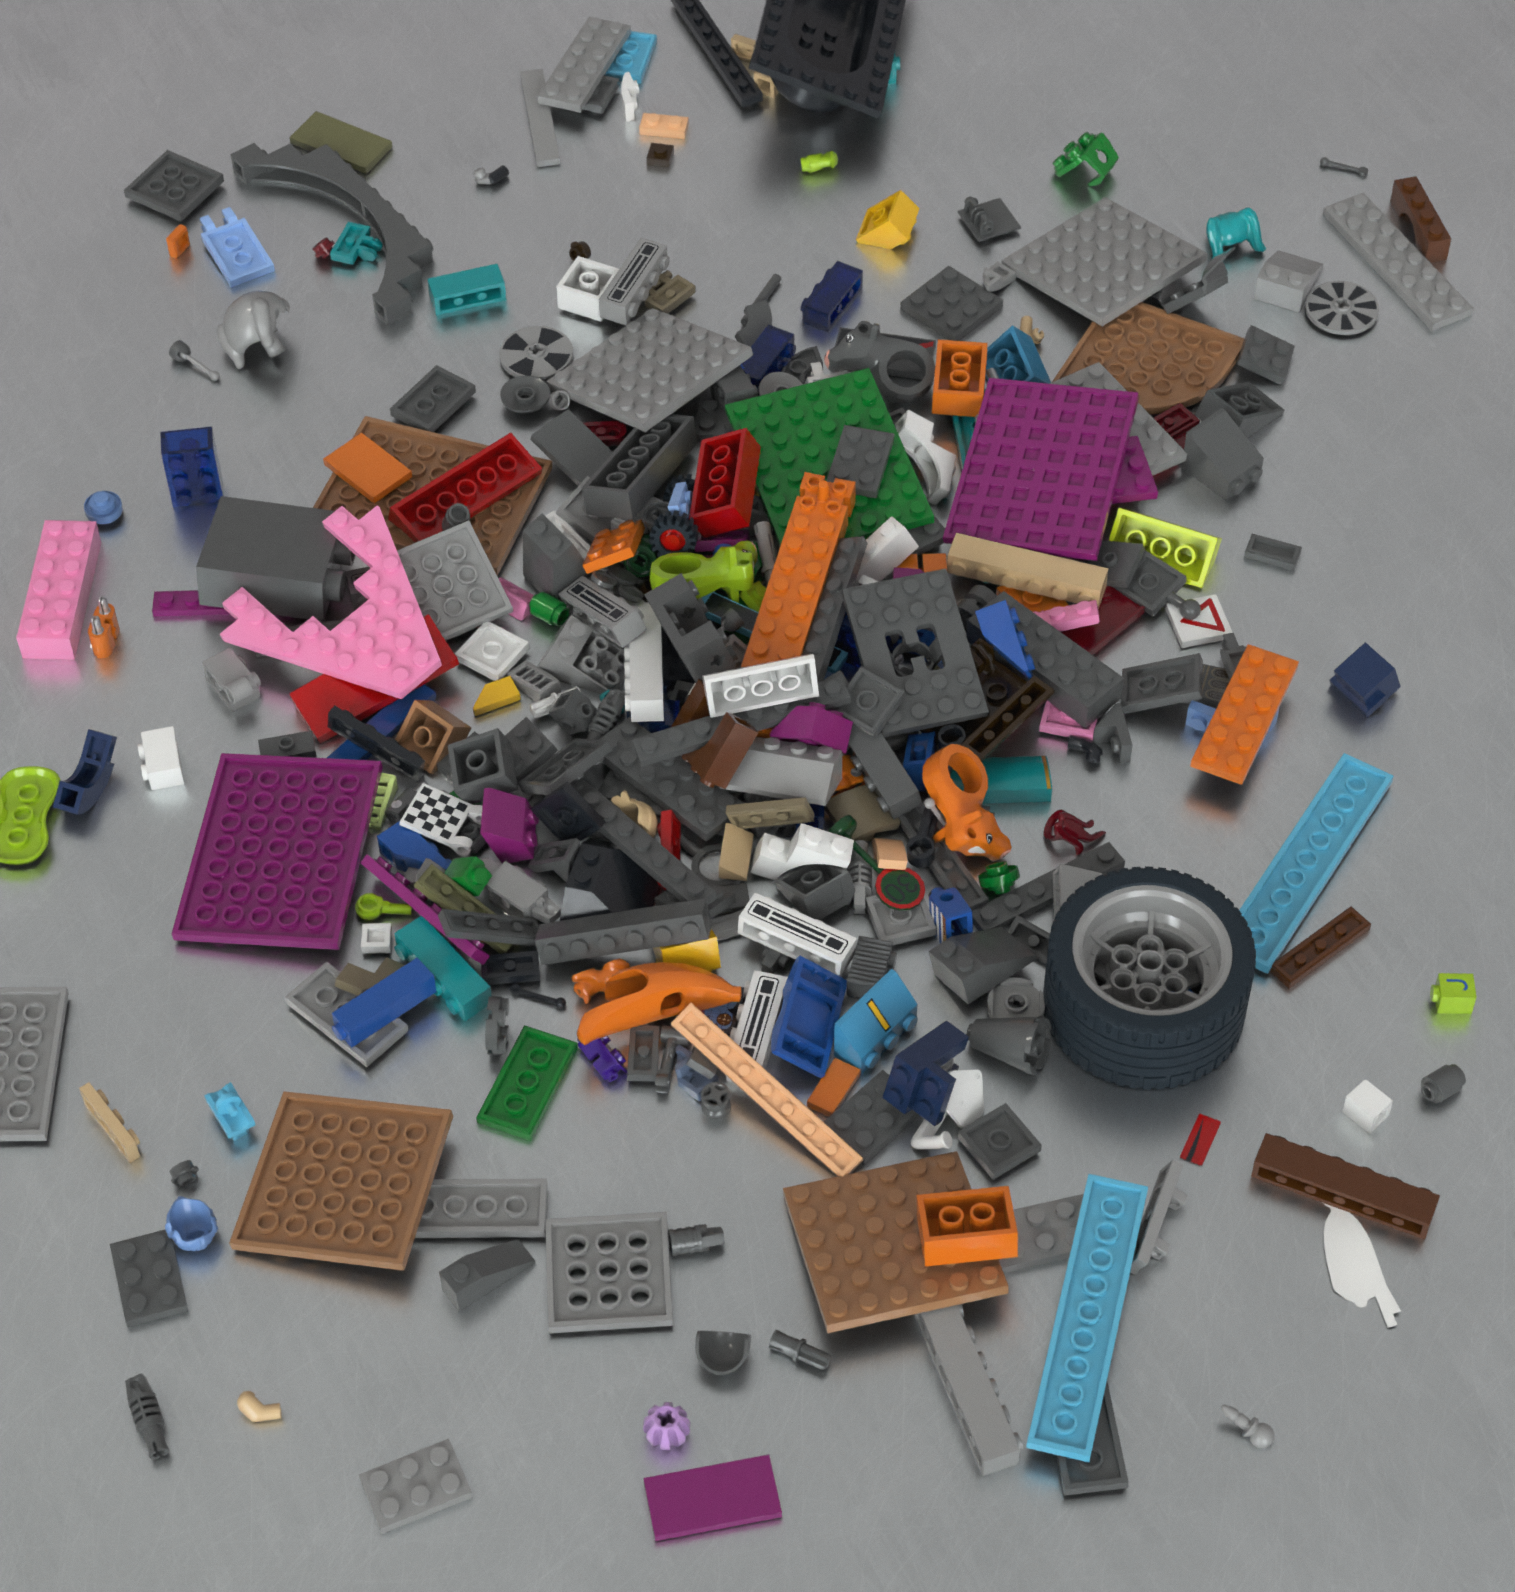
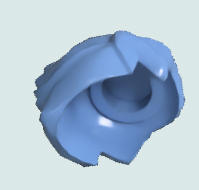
M183 1196L178 1197L167 1213L165 1224L168 1238H172L180 1249L193 1252L207 1248L211 1241H213V1237L219 1228L213 1210L206 1203Z

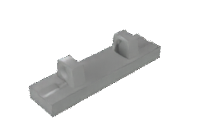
M1172 1160L1160 1170L1144 1213L1130 1271L1134 1275L1141 1268L1148 1265L1150 1257L1161 1260L1167 1254L1170 1244L1158 1237L1168 1207L1176 1211L1185 1204L1188 1196L1176 1187L1183 1165L1175 1160Z

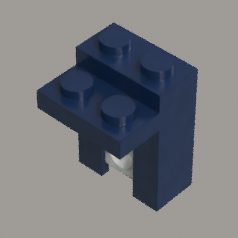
M946 1020L895 1056L882 1098L903 1114L913 1110L933 1126L938 1125L943 1120L956 1078L948 1072L958 1070L959 1066L954 1063L956 1055L965 1050L969 1036Z

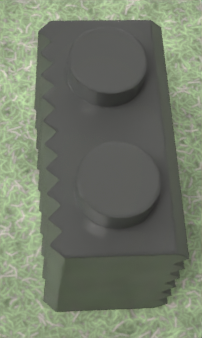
M859 936L847 978L846 995L862 998L889 969L895 968L897 953L893 952V942Z

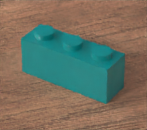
M498 263L427 279L429 297L436 316L506 300L505 282Z

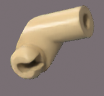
M1023 316L1020 322V330L1031 336L1035 345L1041 343V340L1044 338V332L1041 330L1038 333L1039 328L1032 329L1033 319L1030 316Z
M244 1391L240 1394L237 1400L238 1408L252 1422L282 1419L280 1403L263 1405L251 1391Z

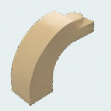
M734 34L731 38V47L740 60L750 63L756 40ZM754 72V81L764 95L775 98L779 92L771 78L759 72Z

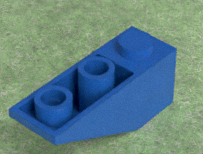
M1004 600L975 611L986 641L1030 680L1033 677L1032 670L1036 668L1031 654L1026 655L1024 647L1028 646L1024 632L1018 631L1016 624L1020 622V618L1016 608H1010L1007 601Z
M400 821L377 836L380 854L397 870L406 872L409 867L420 869L426 858L431 859L445 870L452 862L440 854L433 842L428 843L421 834L399 825Z

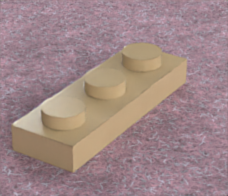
M90 1082L80 1087L79 1090L84 1105L129 1163L140 1158L137 1148L140 1141L132 1129H125L123 1126L125 1124L117 1109L111 1111L108 1107L109 1101L101 1089L96 1091Z

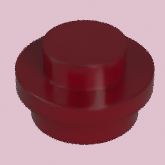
M325 237L312 248L315 252L314 256L316 258L320 256L323 259L330 255L335 242Z

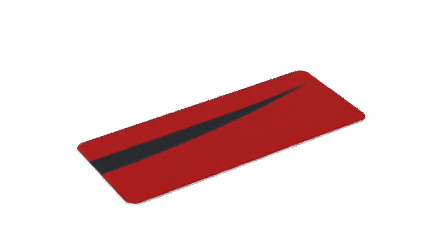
M1199 1114L1180 1158L1202 1166L1221 1121Z

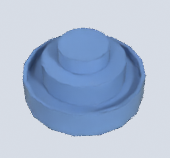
M99 491L91 494L84 503L86 517L89 521H96L97 524H107L117 520L123 511L121 498L112 491Z

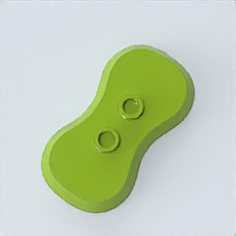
M24 766L10 770L1 778L0 863L12 865L31 863L37 860L47 847L49 834L46 826V816L55 800L59 782L61 781L55 771L39 766Z

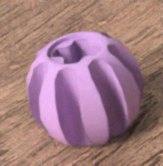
M664 1402L663 1406L654 1405L649 1409L648 1416L643 1421V1431L647 1434L646 1439L652 1446L660 1445L661 1450H670V1446L675 1445L679 1447L685 1442V1436L689 1435L690 1421L687 1418L686 1411L681 1406L673 1407L672 1402Z

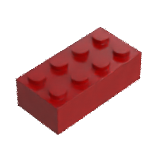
M747 428L701 440L689 519L691 517L694 519L693 525L697 524L698 531L704 538L750 525L761 446Z

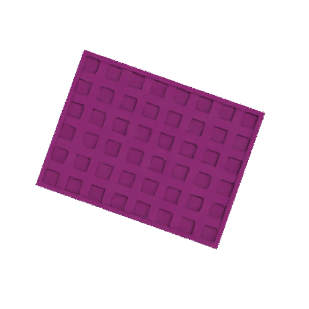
M989 378L943 534L944 543L952 544L956 533L1053 556L1097 561L1139 401L1138 392Z

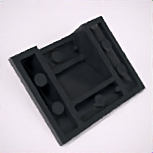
M589 838L581 843L566 883L560 921L655 906V898L659 894L660 887L652 876L614 843Z

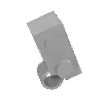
M231 648L202 662L206 680L233 712L261 698L258 687L261 685L258 675L254 671L250 672L244 658L241 655L237 656Z

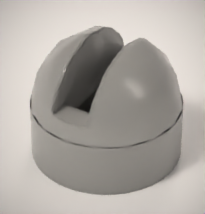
M563 390L554 391L549 397V405L557 411L565 410L570 405V396ZM560 395L561 398H560V399L557 401V403L555 404V400H556V399L558 398V396Z

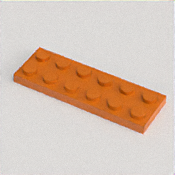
M1248 644L1195 751L1190 767L1243 785L1298 669L1299 661Z

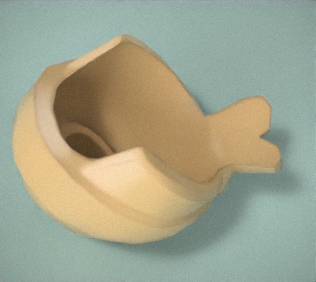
M625 790L621 792V797L619 795L612 797L611 801L614 805L619 807L623 813L655 839L658 833V819L651 806L630 798Z

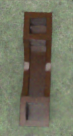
M1417 176L1394 180L1390 203L1398 217L1409 216L1415 232L1416 248L1430 263L1447 260L1451 237Z

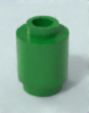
M546 592L534 595L529 604L531 615L551 626H562L570 614V609L566 607L564 602Z

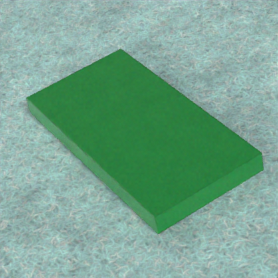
M524 1025L476 1117L477 1123L531 1141L578 1049V1043Z

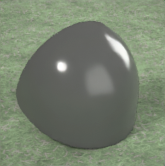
M697 1331L695 1343L697 1358L700 1364L713 1374L727 1375L736 1371L749 1354L751 1346L750 1334Z

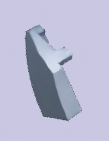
M678 1045L676 1047L677 1064H675L678 1085L700 1102L701 1092L705 1085L711 1082H720L719 1077L715 1074L710 1080L687 1066L686 1063L691 1052Z

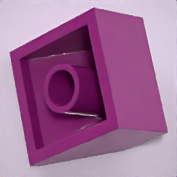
M809 702V706H796L771 731L770 737L787 742H804L806 745L828 746L836 750H842V754H846L853 722L843 718V713L825 710V705Z
M484 788L480 832L502 864L505 861L510 864L534 859V847L537 846L535 831L539 818L530 810L532 806L524 797L493 788Z

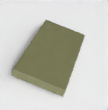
M315 111L289 137L291 144L310 152L327 144L333 151H337L346 163L351 164L353 169L365 174L393 147L391 140L318 111Z

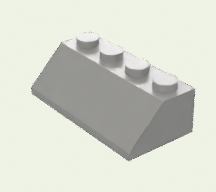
M756 737L726 789L781 799L806 797L810 804L826 806L842 780V750H836L828 746L806 745L804 742L781 741L774 737Z

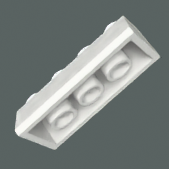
M814 654L702 675L711 718L723 716L726 712L733 714L819 696Z

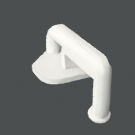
M977 1069L948 1072L956 1078L942 1122L947 1114H949L954 1122L963 1129L982 1116L984 1112L983 1080L981 1071ZM924 1119L911 1139V1146L918 1150L949 1149L952 1147L953 1141L947 1131L942 1132L941 1135H935L942 1122L933 1126Z

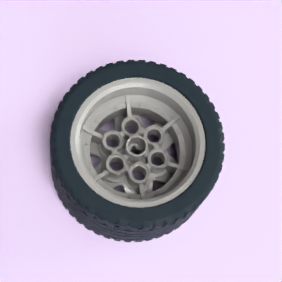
M1145 866V868H1123L1117 872L1114 870L1108 872L1105 876L1102 874L1095 877V880H1090L1084 886H1080L1075 890V894L1072 893L1060 907V911L1057 912L1052 923L1049 936L1043 989L1044 1016L1050 1021V1033L1052 1037H1055L1057 1045L1062 1047V1051L1067 1056H1070L1075 1064L1081 1065L1080 1068L1086 1072L1090 1071L1092 1072L1091 1075L1097 1078H1104V1081L1109 1083L1115 1082L1116 1085L1123 1087L1127 1085L1129 1088L1137 1089L1140 1087L1143 1090H1151V1088L1158 1090L1164 1089V1087L1173 1088L1179 1084L1181 1086L1188 1084L1191 1080L1196 1081L1202 1075L1206 1076L1211 1073L1212 1069L1219 1067L1221 1062L1229 1057V1054L1234 1050L1236 1043L1240 1039L1256 966L1255 942L1250 927H1247L1248 923L1241 916L1240 910L1234 907V903L1229 898L1226 899L1221 891H1216L1215 887L1209 883L1205 884L1203 880L1197 877L1193 878L1190 874H1182L1173 869L1169 871L1158 867V869ZM1095 978L1099 979L1105 984L1102 986H1098ZM1199 985L1201 986V991L1198 995L1188 991Z

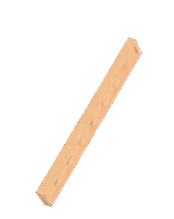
M690 1003L671 1022L674 1029L836 1176L843 1177L844 1175L851 1174L861 1164L863 1157L695 1005Z

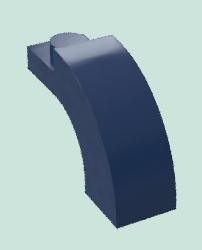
M88 729L79 763L74 773L67 780L59 782L53 808L79 815L87 812L95 805L105 790L114 768L111 758L117 740L116 736Z

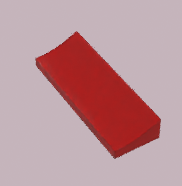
M510 432L392 505L389 510L388 520L399 527L416 543L443 531L442 520L448 508L453 504L460 503L465 505L469 510L470 518L539 476L543 468Z
M429 614L423 618L442 666L415 689L459 665L458 658L443 638ZM325 674L289 693L295 708L309 729L312 730L319 744L338 734L328 728V712L334 705L341 710L349 711L356 719L362 721L400 699Z

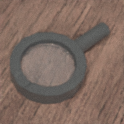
M681 833L680 846L694 856L691 864L692 872H696L721 886L734 885L741 882V880L719 878L722 844L707 845L701 849Z

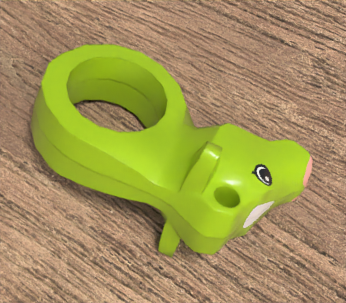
M740 541L734 546L720 547L711 558L688 552L669 553L660 556L651 565V588L653 590L682 573L687 582L692 580L699 592V595L695 596L696 599L721 588L725 590L728 599L739 603V591H748L753 588L754 565L757 562L758 555L757 548L753 542Z

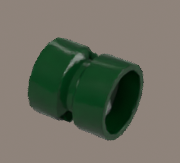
M643 534L635 556L624 560L626 569L637 577L650 575L652 562L658 558V550L653 552L651 549L652 544H649L650 534Z

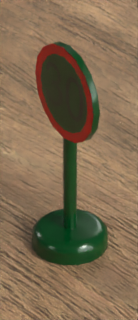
M846 815L837 821L828 832L852 839L851 836L857 828V821L851 815ZM854 841L853 850L879 874L876 879L875 890L876 895L883 904L891 909L904 911L911 910L922 902L925 886L919 874L910 868H906V870H884L883 868H878L877 862Z

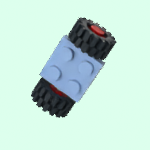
M683 474L679 475L678 479L674 477L666 487L663 502H669V511H666L664 516L660 514L658 519H655L649 535V544H652L651 549L653 552L658 550V557L669 553H693L699 537V532H697L698 526L697 524L693 525L694 519L692 517L689 519L695 480L691 479L692 474H687L686 478H684Z

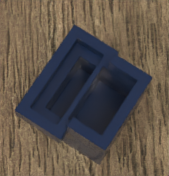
M1366 642L1334 670L1335 675L1329 680L1330 684L1367 718L1401 687L1395 668Z

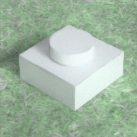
M391 923L362 924V953H391Z

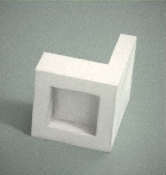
M1363 1080L1346 1096L1343 1113L1370 1134L1389 1116L1393 1100L1369 1081Z

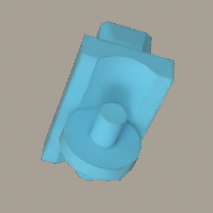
M231 1082L217 1092L204 1095L207 1104L228 1138L232 1137L233 1140H237L247 1135L249 1128L255 1126L253 1117Z

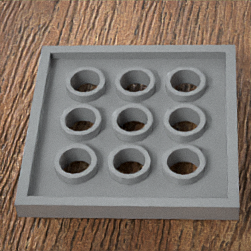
M667 1212L545 1219L549 1333L673 1326ZM640 1238L646 1244L641 1248H634L630 1245V1242ZM605 1240L613 1241L616 1244L610 1250H603L599 1245ZM574 1242H580L585 1245V1248L579 1252H573L569 1249V1246ZM637 1265H643L648 1269L642 1275H635L631 1272V1269ZM606 1267H612L617 1271L611 1277H604L600 1272ZM575 1269H582L586 1272L585 1276L580 1279H574L569 1274ZM638 1292H644L649 1296L644 1302H636L632 1299L633 1295ZM607 1294H613L618 1297V1300L613 1304H605L601 1301L602 1297ZM576 1296H583L587 1299V1302L582 1306H574L570 1303L572 1298Z

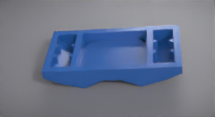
M798 956L783 988L781 1012L772 1029L771 1053L819 1078L824 1077L834 1040V1026L839 1020L847 980L802 956Z

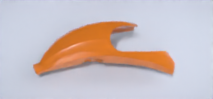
M658 962L625 968L605 981V999L610 1002L584 1013L577 1029V1038L585 1046L596 1039L679 1015L690 1003L701 1011L730 1002H740L742 989L741 986H732L725 979L710 971L683 963Z

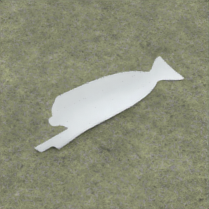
M1325 1204L1331 1209L1325 1221L1324 1249L1333 1289L1344 1299L1354 1302L1360 1308L1366 1307L1368 1300L1376 1297L1387 1327L1390 1328L1398 1325L1393 1314L1401 1310L1386 1285L1375 1250L1365 1229L1350 1212Z

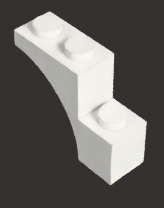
M907 410L895 423V428L905 451L916 462L924 476L927 486V501L937 505L943 498L946 499L952 491L951 479L956 471L954 466L956 455L932 443L934 423Z
M803 823L800 824L791 841L764 833L754 850L750 873L776 880L786 871L802 865L827 864L847 869L851 861L854 840Z

